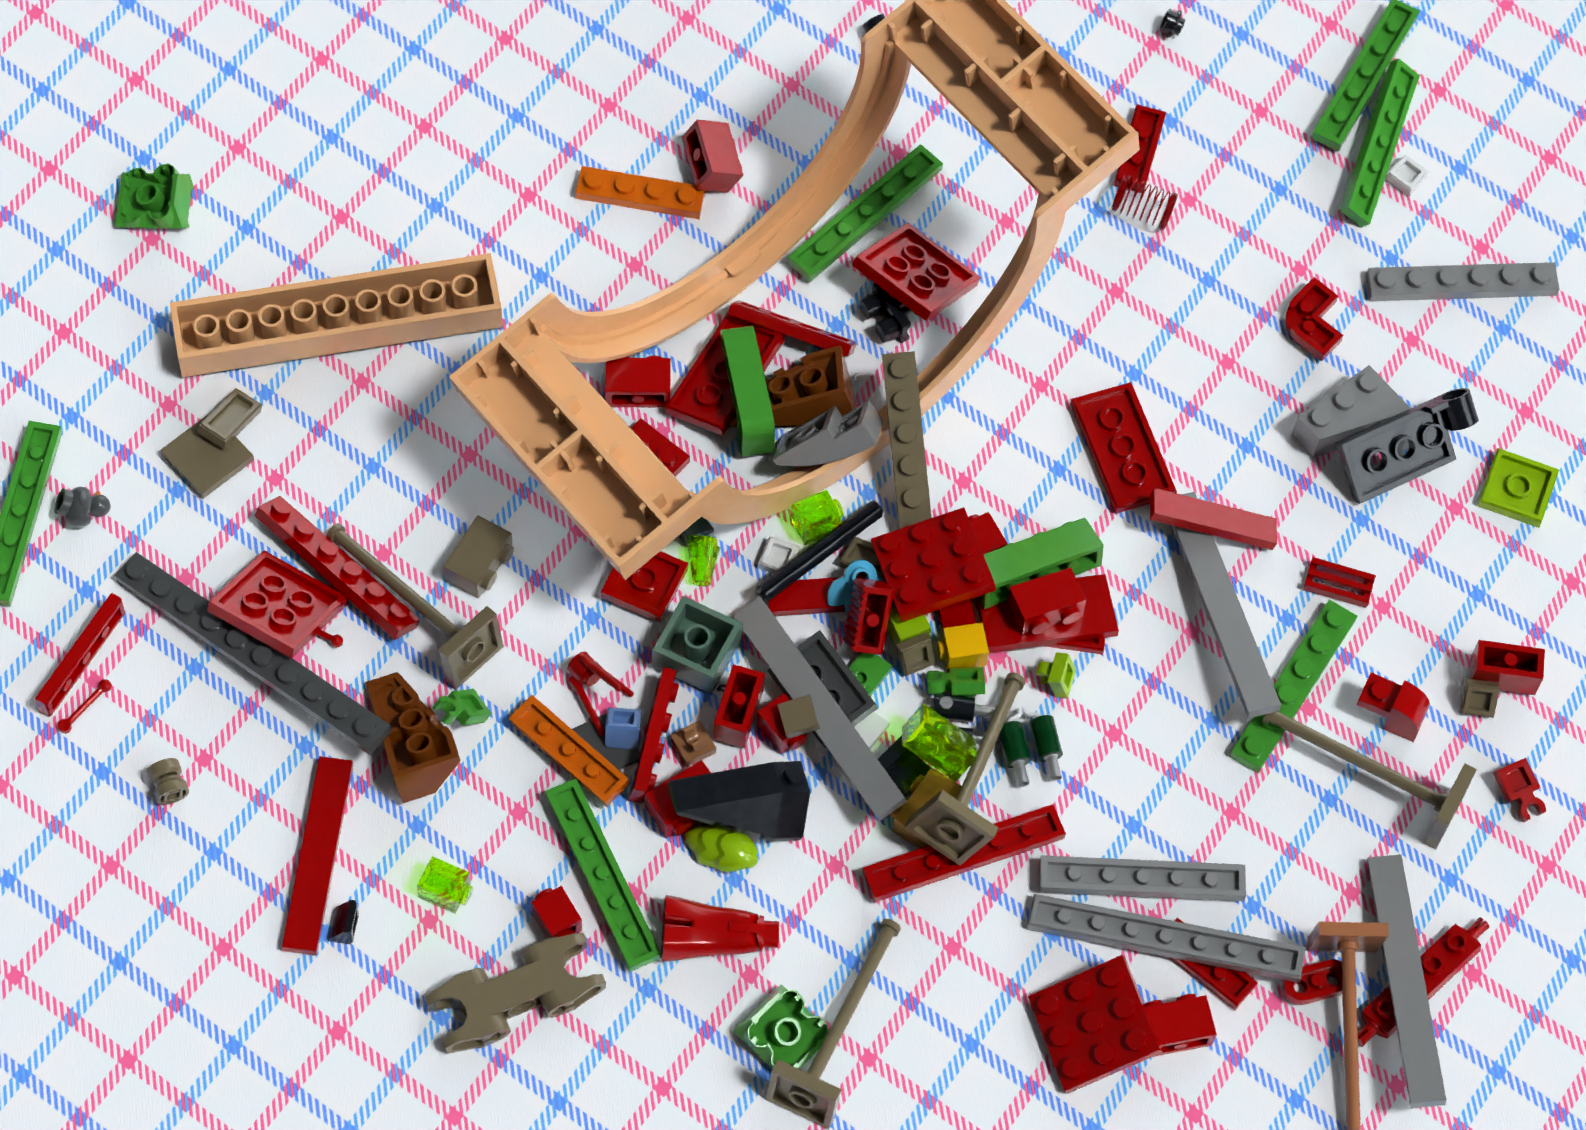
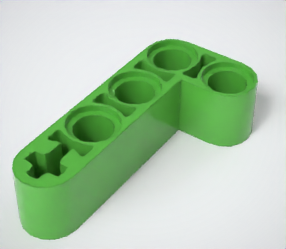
M751 325L720 330L722 352L737 418V439L741 457L774 453V418L754 327Z

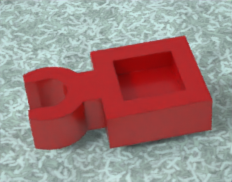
M1526 758L1493 773L1507 803L1517 800L1519 804L1518 816L1523 822L1531 819L1527 811L1528 806L1535 807L1539 815L1546 812L1544 802L1533 794V792L1541 787Z

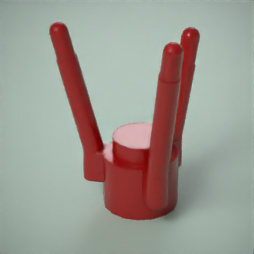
M580 652L571 659L567 666L568 672L572 675L568 682L576 690L599 735H604L605 731L582 685L593 686L601 678L615 690L622 691L629 697H632L634 693L603 669L587 652Z

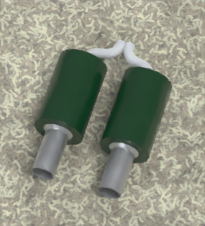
M1026 707L1017 708V714L1008 718L999 734L1006 767L1014 768L1019 787L1029 784L1025 765L1031 760L1021 722L1014 721L1019 719L1023 712L1028 717H1036L1029 723L1039 761L1047 763L1052 781L1060 780L1062 774L1058 759L1063 756L1054 717L1051 715H1041L1037 712H1029Z

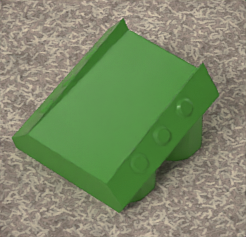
M162 164L153 173H147L142 168L122 172L115 219L116 227L172 229L190 227L188 217L192 189H194L190 174H180L171 164Z
M782 984L772 990L733 1030L772 1069L777 1059L800 1069L819 1050L829 1031L824 1020L819 1016H815L805 1007L804 998L798 991L788 990Z

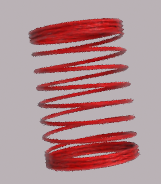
M1125 174L1116 192L1112 211L1116 212L1131 178L1129 190L1120 211L1121 214L1128 195L1137 181L1134 197L1126 214L1128 216L1135 196L1144 182L1142 194L1133 219L1143 195L1150 185L1147 201L1139 221H1141L1147 203L1156 188L1154 201L1146 219V223L1148 222L1153 206L1163 190L1160 205L1152 226L1156 221L1163 201L1169 193L1167 205L1158 228L1164 230L1174 209L1178 194L1173 192L1171 195L1169 190L1164 196V188H1162L1157 195V186L1151 192V183L1145 188V181H1143L1138 187V178L1132 184V176Z

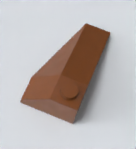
M841 345L809 353L800 358L802 363L786 371L782 367L773 372L775 377L766 381L775 426H800L833 406L837 407L842 416L855 409L854 392ZM736 416L729 427H737Z
M398 672L367 681L366 686L375 715L390 724L392 732L385 738L383 744L402 803L436 793L461 761L452 732L447 726H443L432 709L426 707L419 699L418 694Z

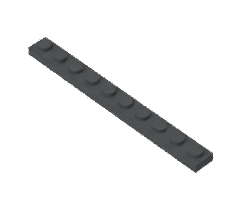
M135 552L114 575L116 582L368 755L371 756L392 732L390 724L293 658H289L208 612V600L139 553Z

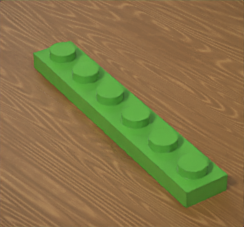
M1399 0L1390 1L1315 127L1311 139L1338 152L1340 151L1386 73L1390 61H1393L1416 22L1420 10Z
M1399 58L1390 61L1340 208L1343 214L1360 227L1371 223L1420 77L1417 72Z
M920 144L788 256L787 263L808 282L813 281L942 170L943 163Z
M30 420L28 422L0 514V605L11 607L63 433L61 426Z
M1330 599L1328 600L1274 684L1281 703L1279 712L1294 719L1358 617L1356 614ZM1265 715L1252 718L1229 756L1258 774L1286 731L1271 722L1269 725L1263 723Z
M575 778L545 791V797L629 972L661 959V952L577 779Z

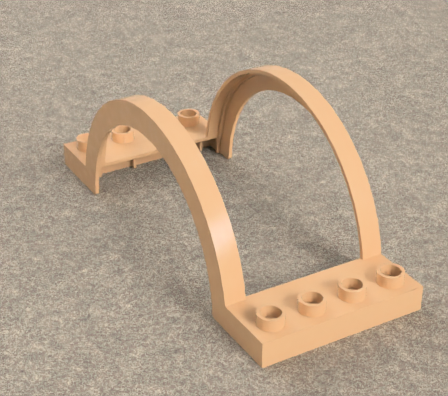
M906 0L861 38L860 65L855 84L840 118L818 153L782 197L731 245L677 283L643 300L620 308L597 312L578 311L565 306L554 293H550L448 376L458 394L625 580L700 517L717 524H740L769 517L791 508L833 485L890 444L886 404L877 411L883 420V424L876 445L858 454L825 464L799 466L772 481L745 491L732 488L721 476H718L700 492L695 494L693 491L687 490L571 362L598 363L627 357L662 343L714 313L781 260L838 200L876 148L899 105L906 87L911 64L1038 192L1037 204L1031 222L1006 270L964 327L917 376L921 417L966 374L990 347L1023 304L1049 261L1064 224L1066 211L1139 151L1138 132L1005 0Z

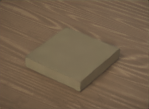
M207 416L161 449V455L203 499L254 461L253 454L237 437L225 449H222L197 432L198 425Z

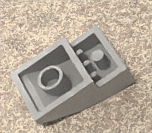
M870 400L843 416L837 407L833 406L781 436L773 462L780 466H811L841 460L858 454L876 445L883 420Z

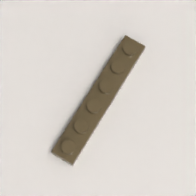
M915 351L882 354L899 529L932 518Z

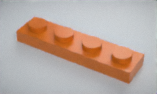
M581 166L576 188V199L699 220L705 197V190H697L694 184Z
M533 695L509 717L510 723L570 776L574 779L576 778L578 783L606 807L630 784L628 777Z

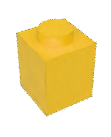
M983 623L943 628L941 641H937V653L940 661L945 660L947 672H950V668H973L987 665L989 650Z

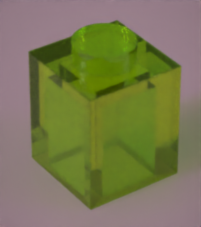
M824 490L792 504L790 520L806 546L819 540L841 523V518L844 516L839 501L836 498L832 499L829 492Z
M433 856L417 884L418 898L456 914L460 904H467L473 891L468 871Z

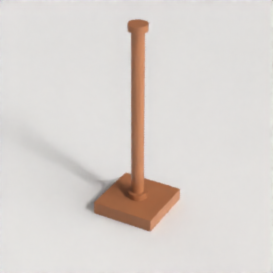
M1319 921L1307 937L1308 951L1341 953L1347 1130H1361L1355 952L1376 953L1389 937L1388 923Z

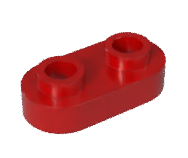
M1331 959L1303 966L1300 983L1284 980L1282 986L1284 996L1293 1004L1305 1005L1342 995L1341 961ZM1333 976L1337 979L1338 983L1335 985L1330 984L1326 977ZM1294 985H1302L1305 988V992H1297L1294 989Z

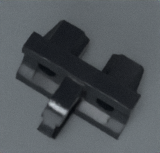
M874 283L872 285V293L860 300L861 312L867 319L881 313L884 320L876 323L875 330L882 342L898 338L901 343L905 342L910 338L907 331L911 327V322L906 315L912 310L896 298L891 297L887 291Z

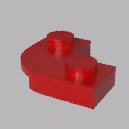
M1313 277L1291 300L1286 312L1285 323L1290 336L1316 358L1323 361L1341 343L1344 335L1322 319L1324 314L1337 302L1339 296Z

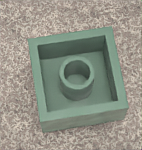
M682 596L652 650V667L661 671L663 667L676 670V678L712 694L742 640L743 623Z

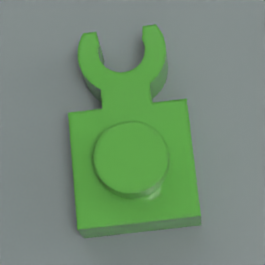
M950 668V673L928 671V693L940 694L945 691H951L952 695L966 697L985 694L984 668Z
M474 688L451 691L448 696H441L432 707L434 710H443L446 713V716L442 719L444 724H452L455 719L462 726L484 723L492 714Z

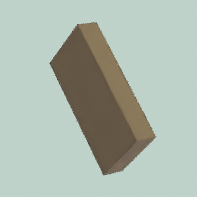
M235 388L198 425L197 432L222 449H225L261 412L262 404Z

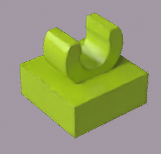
M1056 652L1053 664L1045 661L1039 662L1036 675L1041 676V684L1051 687L1055 697L1068 699L1076 668L1068 653Z

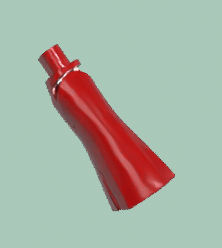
M665 895L661 949L662 962L711 955L745 954L756 952L757 949L758 952H762L763 947L778 948L779 921H764V916H758V914L749 911L717 907Z

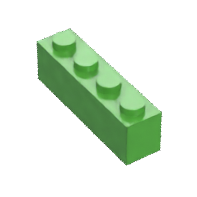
M1084 517L983 554L995 582L996 591L978 596L977 598L983 608L986 609L1007 601L1010 586L1070 567L1074 575H1078L1102 566L1104 544Z

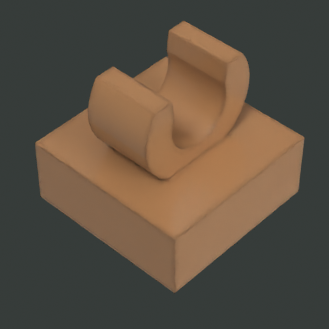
M701 721L670 735V741L686 768L716 753V746Z

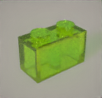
M924 703L902 726V745L955 782L977 759L976 740Z

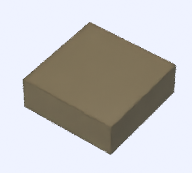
M926 632L896 644L900 669L905 676L935 664L931 638Z
M1466 678L1460 712L1494 718L1500 690L1499 683Z
M810 694L777 704L788 739L820 729Z

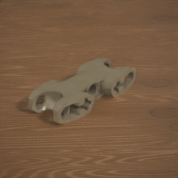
M584 932L548 938L527 947L520 954L525 966L489 980L484 968H475L454 976L448 982L425 996V1004L429 1012L455 1008L462 1011L467 1017L461 1027L442 1039L446 1053L483 1048L502 1040L511 1032L507 1019L542 1005L548 1018L558 1017L577 1009L583 1003L606 989V981L603 974L576 977L570 975L564 968L568 960L588 947Z

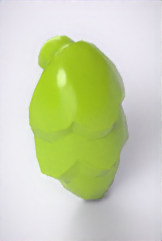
M716 822L713 825L694 826L686 832V844L695 853L697 862L703 865L714 867L724 872H733L744 868H752L758 862L756 845L745 833L733 831V828H728Z

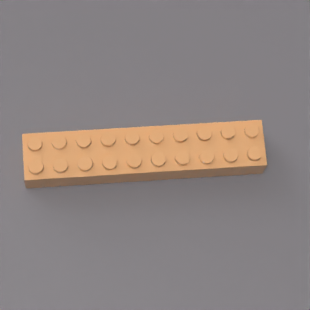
M491 253L170 302L176 349L182 377L503 327L502 307Z

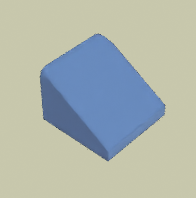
M608 708L605 731L606 747L638 749L641 722L640 709Z

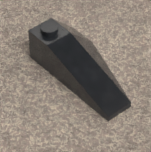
M801 761L770 762L670 780L667 783L676 815L711 825L715 822L732 826L733 831L757 833L761 835V839L771 842L796 841L803 838L811 791Z

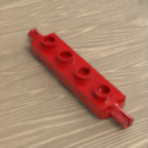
M1479 917L1468 929L1459 927L1455 923L1420 956L1428 1000L1481 951V944L1477 939L1490 928L1486 920L1483 922V918ZM1389 986L1362 1010L1361 1018L1365 1026L1358 1031L1360 1047H1364L1375 1035L1388 1039L1397 1031Z

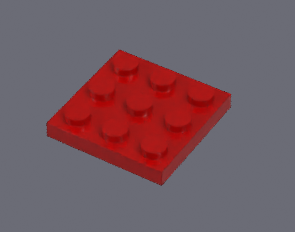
M908 222L858 254L852 264L866 278L875 282L887 291L891 297L899 300L911 309L915 315L925 321H928L977 287L981 276Z
M964 507L871 538L872 547L887 585L894 589L893 602L901 623L996 591L995 582Z
M264 550L209 601L207 611L292 659L346 606L347 598L342 593Z
M1123 955L1028 996L1062 1087L1067 1094L1163 1053L1127 960Z

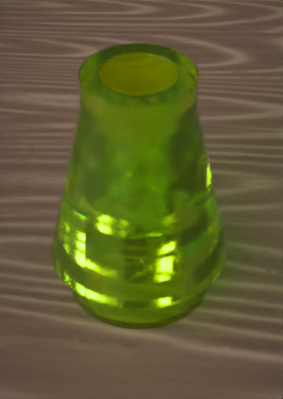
M699 535L691 538V544L688 545L693 585L710 586L712 584V576L720 551V547L717 545L718 540L715 537Z

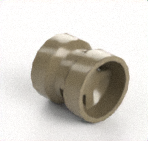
M163 759L147 768L146 772L149 781L155 785L154 795L158 804H173L184 799L190 791L186 780L181 779L182 769L177 759Z

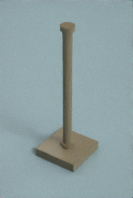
M340 523L333 525L327 532L326 536L331 541L337 542L450 638L438 650L446 681L455 690L504 647L497 614L488 606L480 611L462 629H459L345 532V527Z
M1009 673L1005 678L1004 684L1006 687L957 798L955 799L944 790H941L910 816L904 829L959 866L990 842L998 830L997 826L970 809L968 805L1018 691H1021L1025 685L1024 677L1018 673Z
M1279 711L1265 714L1262 721L1267 725L1271 722L1435 806L1433 810L1439 813L1424 844L1435 850L1441 842L1477 770L1464 763L1449 794L1444 791L1440 794Z
M885 918L882 920L879 926L881 931L807 1073L777 1059L771 1071L766 1095L767 1101L828 1130L830 1129L836 1116L842 1089L821 1080L820 1077L892 938L898 936L901 930L900 925L891 919Z

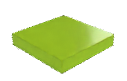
M1497 448L1477 506L1539 528L1559 469Z

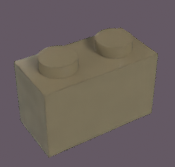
M477 515L443 565L444 581L479 599L484 590L488 591L493 586L497 578L496 571L500 565H506L511 559L514 552L512 533Z

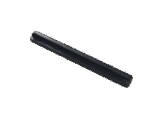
M875 500L867 503L758 584L755 590L757 597L760 596L764 602H768L852 540L854 536H857L880 519L884 511L882 506Z

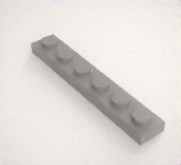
M1555 262L1368 268L1366 273L1370 301L1557 296L1560 290Z
M1041 855L1039 892L1244 901L1246 898L1245 864Z

